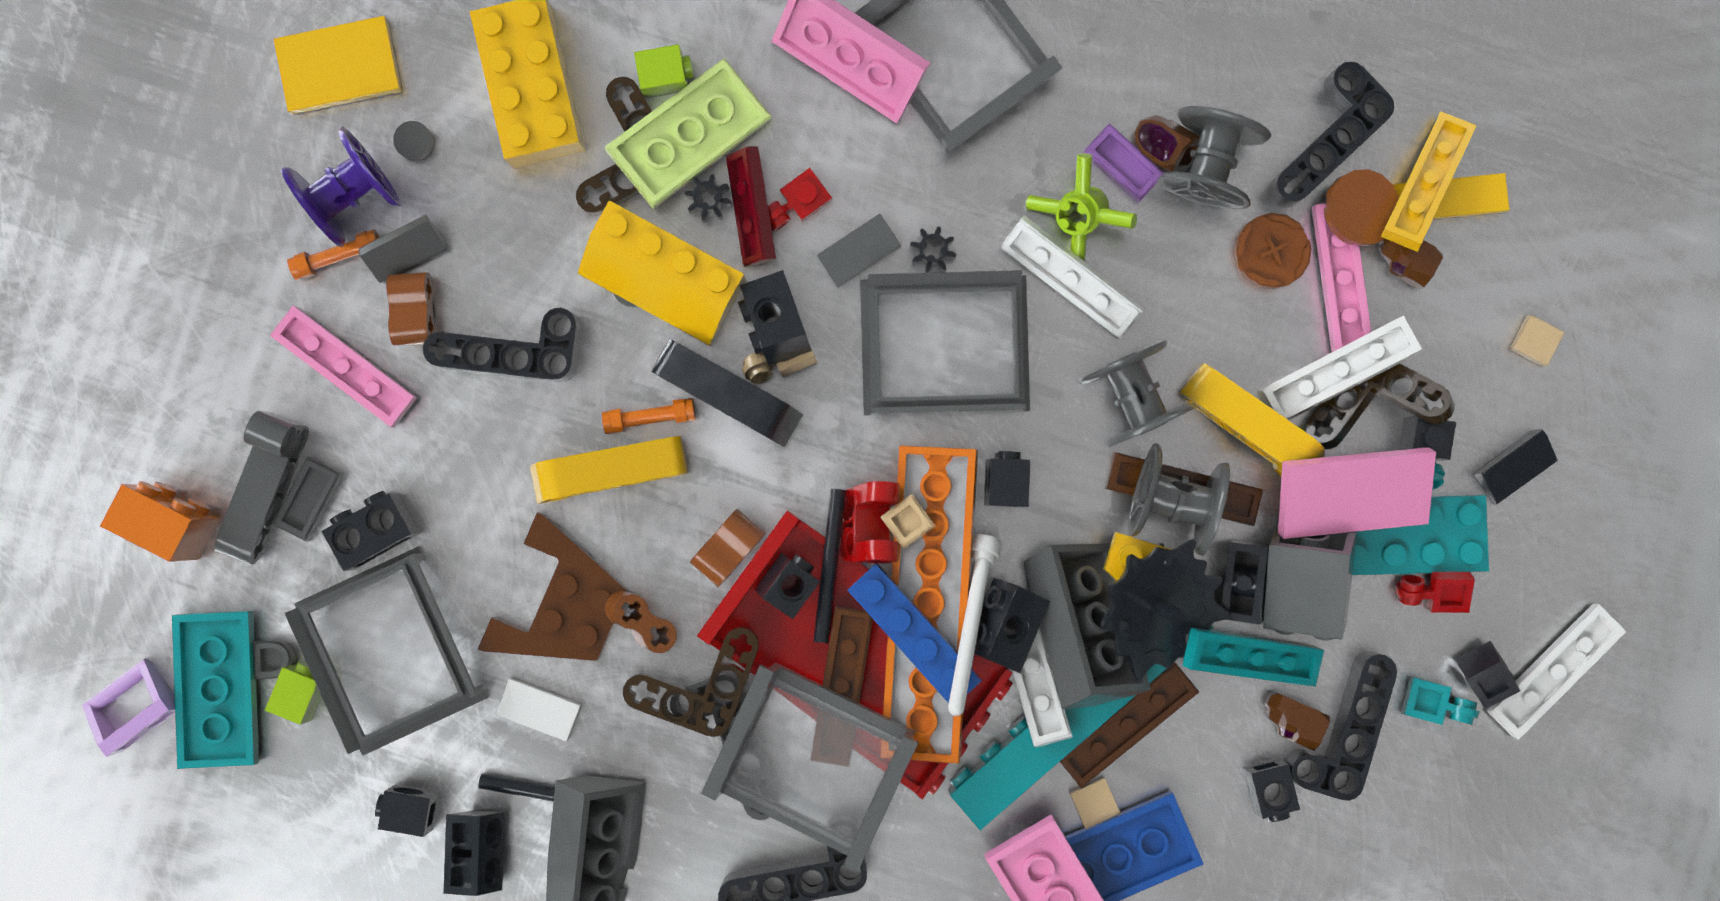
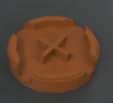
M1369 169L1354 170L1337 178L1327 190L1325 197L1327 198L1326 208H1324L1325 220L1331 232L1342 242L1357 246H1371L1385 239L1381 235L1397 204L1399 196L1393 184L1382 174Z
M1268 213L1254 218L1242 227L1235 239L1233 255L1236 267L1245 280L1259 288L1273 290L1288 286L1303 275L1310 263L1312 248L1304 228L1298 221L1285 214Z

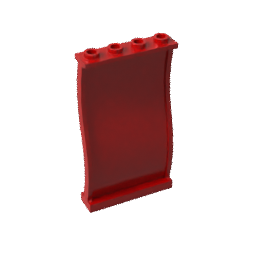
M787 510L697 634V637L720 651L723 641L730 631L738 627H747L755 632L759 640V649L750 671L753 675H756L760 665L769 668L774 663H778L823 685L835 606L865 611L848 592V589L869 568L861 562L844 561L841 555V548L839 547L829 643L813 642L820 583L794 619H791L762 599L754 590L781 552L791 559L795 554L804 558L814 566L811 573L820 581L825 536ZM797 575L787 576L782 582V590L793 588L797 582ZM873 620L860 704L883 715L888 635ZM741 634L738 639H731V644L736 647L732 660L746 668L747 664L739 663V660L745 650H752V645L747 643L748 636ZM975 654L972 668L983 681L966 696L962 723L961 757L968 747V744L964 742L972 730L979 732L991 715V713L986 711L995 698L1001 701L1013 684L1009 680L1013 673L1008 668L997 665ZM774 687L775 691L817 722L818 707ZM856 726L853 749L886 772L892 758L881 757L882 739ZM910 760L900 783L912 790L923 800L928 792L934 795L946 778L942 772L948 763Z

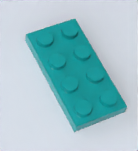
M1486 495L1431 497L1429 524L1357 532L1352 575L1489 571Z
M253 611L172 615L177 769L258 764L257 693L253 665V641H255Z

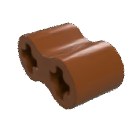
M428 272L389 274L386 290L389 304L388 330L390 341L393 346L424 344L428 336L435 333L431 276Z
M737 508L691 559L690 564L719 588L766 533Z
M618 591L608 598L605 604L606 616L614 624L630 629L634 640L639 646L654 653L667 652L674 646L677 637L675 627L666 619L652 615L642 597L627 591ZM624 603L629 604L628 608L632 611L628 617L624 616L625 612L621 608ZM653 627L657 628L656 632L660 635L656 641L653 640V635L650 633Z

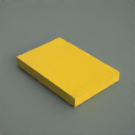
M385 16L273 39L287 110L292 115L402 92L389 23Z

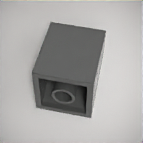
M1277 522L1269 544L1263 629L1274 630L1282 635L1294 633L1312 635L1316 639L1324 641L1343 639L1347 623L1358 531L1283 539L1278 534Z

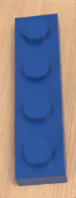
M875 563L848 589V592L949 703L958 652L882 567ZM971 668L967 694L983 681L973 668Z

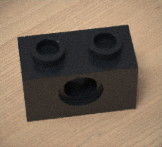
M783 270L740 285L744 300L738 301V305L745 323L751 321L753 323L755 331L748 334L756 355L763 353L768 366L812 351ZM770 317H779L777 320L773 322H766V320Z
M1244 540L1229 542L1221 606L1229 612L1230 617L1225 620L1258 625L1264 622L1269 544Z
M993 578L984 597L974 654L997 665L1021 673L1050 601L1018 585Z

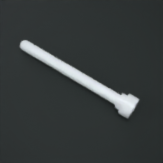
M986 534L973 536L972 563L974 568L948 704V711L953 716H959L964 711L989 567L993 566L994 561H997L1000 556L1001 541L994 536Z

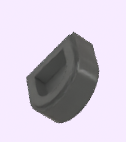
M277 639L253 641L254 679L278 678L282 667L295 664V651L286 641Z

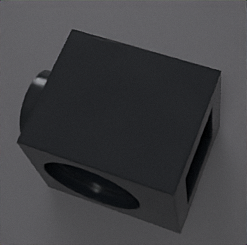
M781 552L754 590L762 599L791 619H794L820 581L811 573L814 566L804 558L795 554L791 559ZM789 575H797L795 586L789 590H782L783 580Z
M1491 641L1456 658L1465 679L1485 709L1521 691L1512 673Z
M1281 759L1243 768L1253 810L1262 819L1267 818L1268 822H1278L1290 818V812L1300 810L1289 764ZM1273 783H1278L1280 786L1279 796L1273 801H1266L1264 797L1266 788Z
M393 785L384 791V794L379 795L375 807V817L379 818L378 830L419 837L426 836L433 830L439 792Z

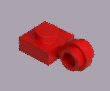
M808 168L780 189V193L787 201L786 204L781 205L778 201H775L768 205L772 232H777L791 221L788 214L792 211L804 222L832 201L831 195L811 168Z
M1432 572L1430 585H1425V580L1419 576L1404 575L1396 583L1395 593L1401 603L1410 606L1420 605L1423 599H1428L1427 606L1431 613H1469L1475 578L1471 572Z

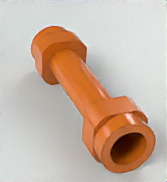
M375 229L365 230L355 234V240L346 242L342 248L335 246L312 255L306 252L299 253L287 259L289 270L295 280L316 275V269L359 255V248L380 237Z
M693 398L673 400V405L629 412H623L622 409L602 412L605 434L625 432V427L670 420H676V423H685L696 420Z

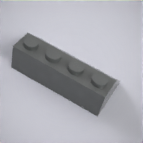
M1109 543L1049 545L1023 561L1031 592L1050 601L1040 627L1062 709L1092 707L1151 690L1147 674L1141 680H1137L1134 677L1128 656H1117L1115 653L1114 633L1101 627V620L1110 606L1108 586L1116 582L1103 569L1110 549Z

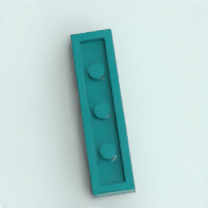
M1191 628L1182 666L1196 671L1316 687L1324 649L1305 644Z

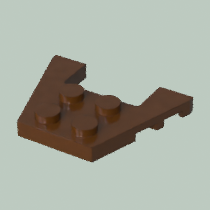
M537 512L523 544L557 558L559 561L529 631L499 618L491 617L478 650L483 652L598 661L614 626V623L606 616L605 604L613 593L618 591L629 592V589L594 558H591L571 537L567 536L553 524L545 514Z

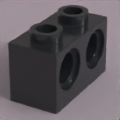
M998 451L995 452V458L985 461L984 506L1029 507L1030 460L1021 459V452Z
M384 491L375 493L363 501L365 507L354 513L349 509L335 515L330 519L332 525L321 531L343 571L356 570L420 534L399 494L389 493L386 495ZM385 509H388L394 517L393 525L388 530L382 528L379 522L380 514ZM351 528H355L360 535L359 544L354 549L346 541L347 532Z
M465 811L446 814L443 894L480 896L502 890L505 812Z

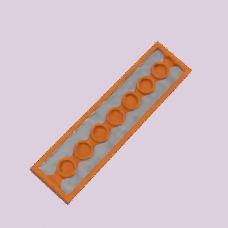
M899 446L897 483L900 484L899 503L911 494L915 495L936 527L906 549H903L899 544L898 562L892 563L891 579L958 652L971 583L978 450ZM888 636L883 715L916 731L912 739L919 743L911 760L959 764L961 758L963 713L959 716H953L949 713V703ZM882 739L881 757L892 758L897 746Z

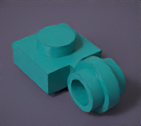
M1410 677L1401 714L1443 725L1447 710L1450 711L1449 719L1472 725L1474 718L1478 719L1480 711L1476 710L1478 703L1454 697L1453 703H1448L1451 687Z

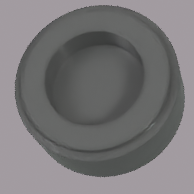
M407 121L396 129L393 143L397 152L411 161H419L426 158L432 152L434 137L431 131L422 123Z

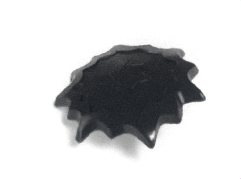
M1193 539L1171 550L1156 547L1143 559L1133 554L1128 555L1122 575L1116 582L1108 586L1110 606L1101 620V627L1114 633L1115 653L1117 656H1128L1131 671L1137 680H1141L1154 664L1170 668L1179 657L1184 658L1191 628L1209 630L1213 623L1230 617L1229 612L1214 599V592L1223 582V578L1205 574L1207 562L1194 557V549L1197 543Z

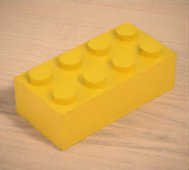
M515 0L469 11L504 160L514 169L585 152V143L557 25L549 1Z

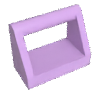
M145 658L85 702L83 709L98 747L108 757L123 752L175 713V696L152 662ZM144 679L153 703L116 730L101 709Z

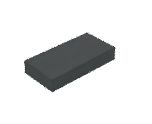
M425 214L358 250L364 263L377 281L381 283L387 280L389 274H399L447 248L444 240Z
M878 214L819 253L817 257L839 288L901 247V244L882 215Z
M307 456L272 525L304 541H310L344 473L313 457Z

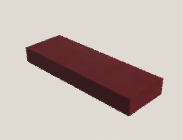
M747 146L727 155L726 163L743 266L755 267L776 259L759 149L758 146Z

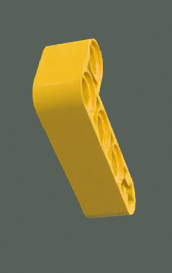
M1205 363L1200 365L1179 392L1180 397L1184 401L1194 403L1197 406L1195 408L1197 411L1273 464L1274 471L1281 477L1283 461L1325 457V449L1316 439Z
M681 436L536 462L530 466L537 504L689 473Z

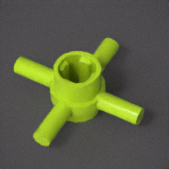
M1091 154L1077 155L1075 189L1065 194L1061 200L1029 195L1026 200L1027 210L1056 215L1059 227L1064 232L1072 235L1071 251L1084 261L1087 234L1097 229L1101 223L1134 229L1137 223V214L1109 209V201L1106 195L1100 189L1090 187L1093 158Z

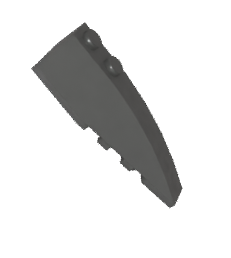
M587 775L556 780L548 849L546 901L625 900L627 890L623 888L628 869L634 870L638 855L645 783Z

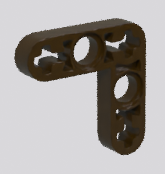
M618 77L608 84L606 98L624 132L632 127L636 120L644 118L652 112L634 80L628 77ZM621 87H624L626 91H631L632 89L634 91L630 93L629 98L636 110L629 113L622 100L614 101L619 96L617 90ZM640 105L644 106L643 109H638ZM629 114L625 119H623L622 115ZM614 164L582 182L576 191V200L584 212L598 216L602 214L609 200L620 205L640 193L635 187L622 189L618 186L617 176L621 169L617 164ZM609 178L610 184L618 196L612 198V194L608 191L599 197L601 204L598 206H594L591 202L585 204V200L589 198L587 191L593 188L598 193L607 189L608 187L603 181Z
M1399 363L1362 382L1365 386L1364 390L1357 385L1343 392H1354L1358 395V399L1352 407L1341 408L1337 405L1338 399L1343 393L1320 404L1306 424V432L1316 439L1325 450L1337 447L1375 395L1431 424H1440L1447 421L1455 410V403L1449 390L1444 386ZM1406 378L1413 382L1411 390L1406 394L1397 395L1392 392L1393 384L1399 379ZM1421 392L1425 398L1434 402L1440 398L1443 407H1433L1430 410L1425 400L1419 398ZM1333 410L1343 420H1339L1337 416L1333 419L1330 411ZM1330 425L1333 430L1330 435L1326 433L1320 435L1317 431L1320 426L1327 428Z
M747 627L734 628L726 635L704 694L650 674L639 673L626 681L623 687L624 700L628 706L638 711L706 736H720L728 730L734 718L759 649L758 636ZM741 634L748 636L747 643L752 645V650H745L739 660V663L747 664L745 670H742L735 664L723 663L724 656L730 660L733 659L736 647L731 644V639H738ZM726 670L734 672L739 679L737 689L729 693L720 690L717 685L718 675ZM642 681H645L647 683L646 689L655 694L660 692V686L666 688L667 691L660 699L659 709L653 707V704L656 702L654 698L644 697L641 702L635 699L636 692L631 690L632 685L638 686ZM711 692L720 699L733 700L731 707L726 703L723 704L720 717L725 719V723H718L715 728H710L708 726L709 720L704 717L705 712L711 713L717 702V700L709 699ZM682 694L688 700V711L684 715H673L668 710L667 700L671 695Z

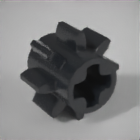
M711 174L709 180L704 182L695 177L696 187L694 190H688L684 193L687 198L694 200V203L688 207L689 213L694 214L700 211L703 223H707L709 216L714 215L718 219L723 220L721 210L724 206H732V201L723 197V194L727 193L730 189L728 184L725 183L718 187L714 174ZM708 191L711 196L715 195L714 200L716 203L712 206H709L706 202L702 203L704 201L703 193Z
M939 226L936 228L935 234L929 235L923 228L920 229L921 242L910 243V248L918 251V255L913 258L912 264L916 265L921 262L926 266L925 273H930L933 267H938L941 272H946L945 258L950 260L956 258V253L948 251V246L953 243L954 237L944 239L940 235L941 227ZM927 243H931L933 247L939 245L942 247L938 259H935L933 255H928L927 257L924 255Z

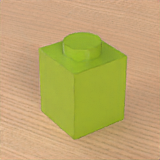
M679 44L634 52L640 90L645 98L678 93L688 85L687 79L694 78L690 55L683 56Z
M298 661L297 665L293 664L282 667L264 711L299 725L313 720L322 696L306 662Z

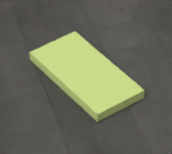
M724 58L606 145L605 151L651 208L654 209L770 122L772 116Z

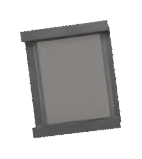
M871 0L855 12V14L930 62L910 104L945 151L949 149L952 151L1063 68L1054 55L1047 59L1004 0Z
M1022 270L868 274V279L860 280L864 416L879 415V413L992 410L1030 411L1026 275H1022Z
M420 546L294 603L295 609L284 613L347 754L360 750L362 756L489 698L483 684L477 687L474 686L419 565V563L426 560Z
M774 663L769 668L760 665L701 794L715 801L723 793L847 855L843 865L858 872L919 742L912 739L916 732L915 730L778 663Z

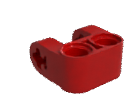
M873 481L862 483L846 490L840 538L841 555L844 561L881 564L898 562L899 542L890 541V530L881 516L890 510V506L899 504V483Z

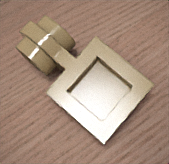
M813 351L768 366L763 353L758 355L752 353L744 358L742 372L751 383L759 384L767 381L772 376L771 370L776 365L783 378L817 363Z

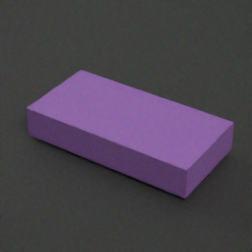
M1110 123L1083 151V154H1091L1093 156L1092 163L1137 203L1155 186L1157 179L1164 173Z

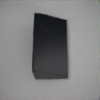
M1543 429L1531 431L1474 472L1473 476L1492 502L1497 505L1557 462L1558 459L1547 434Z

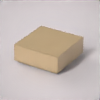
M1528 315L1525 317L1509 350L1542 367L1548 366L1565 332L1533 315Z
M913 494L881 516L903 549H906L936 527Z
M1104 777L1089 782L1082 788L1078 787L1069 791L1085 829L1121 814Z

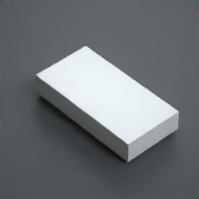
M511 677L507 682L495 714L567 742L582 704Z

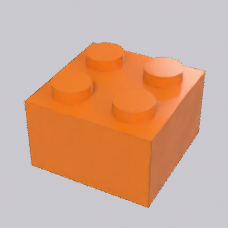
M139 481L138 485L121 484L100 527L169 562L199 560L220 519L209 514L211 509L209 506L193 499H189L186 502L176 497L177 490L166 484L155 482L154 485Z

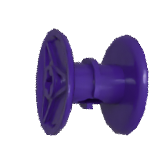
M344 126L340 128L338 135L350 158L342 162L335 169L333 167L326 168V175L311 185L297 171L290 167H283L280 170L286 184L305 212L321 231L341 248L345 244L346 237L335 216L350 205L354 209L360 205L358 200L375 189L394 207L402 206L397 192L381 168L362 144Z

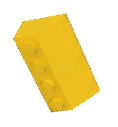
M610 200L590 233L578 270L580 276L631 302L708 346H711L740 294V285L746 283L745 275L742 272Z

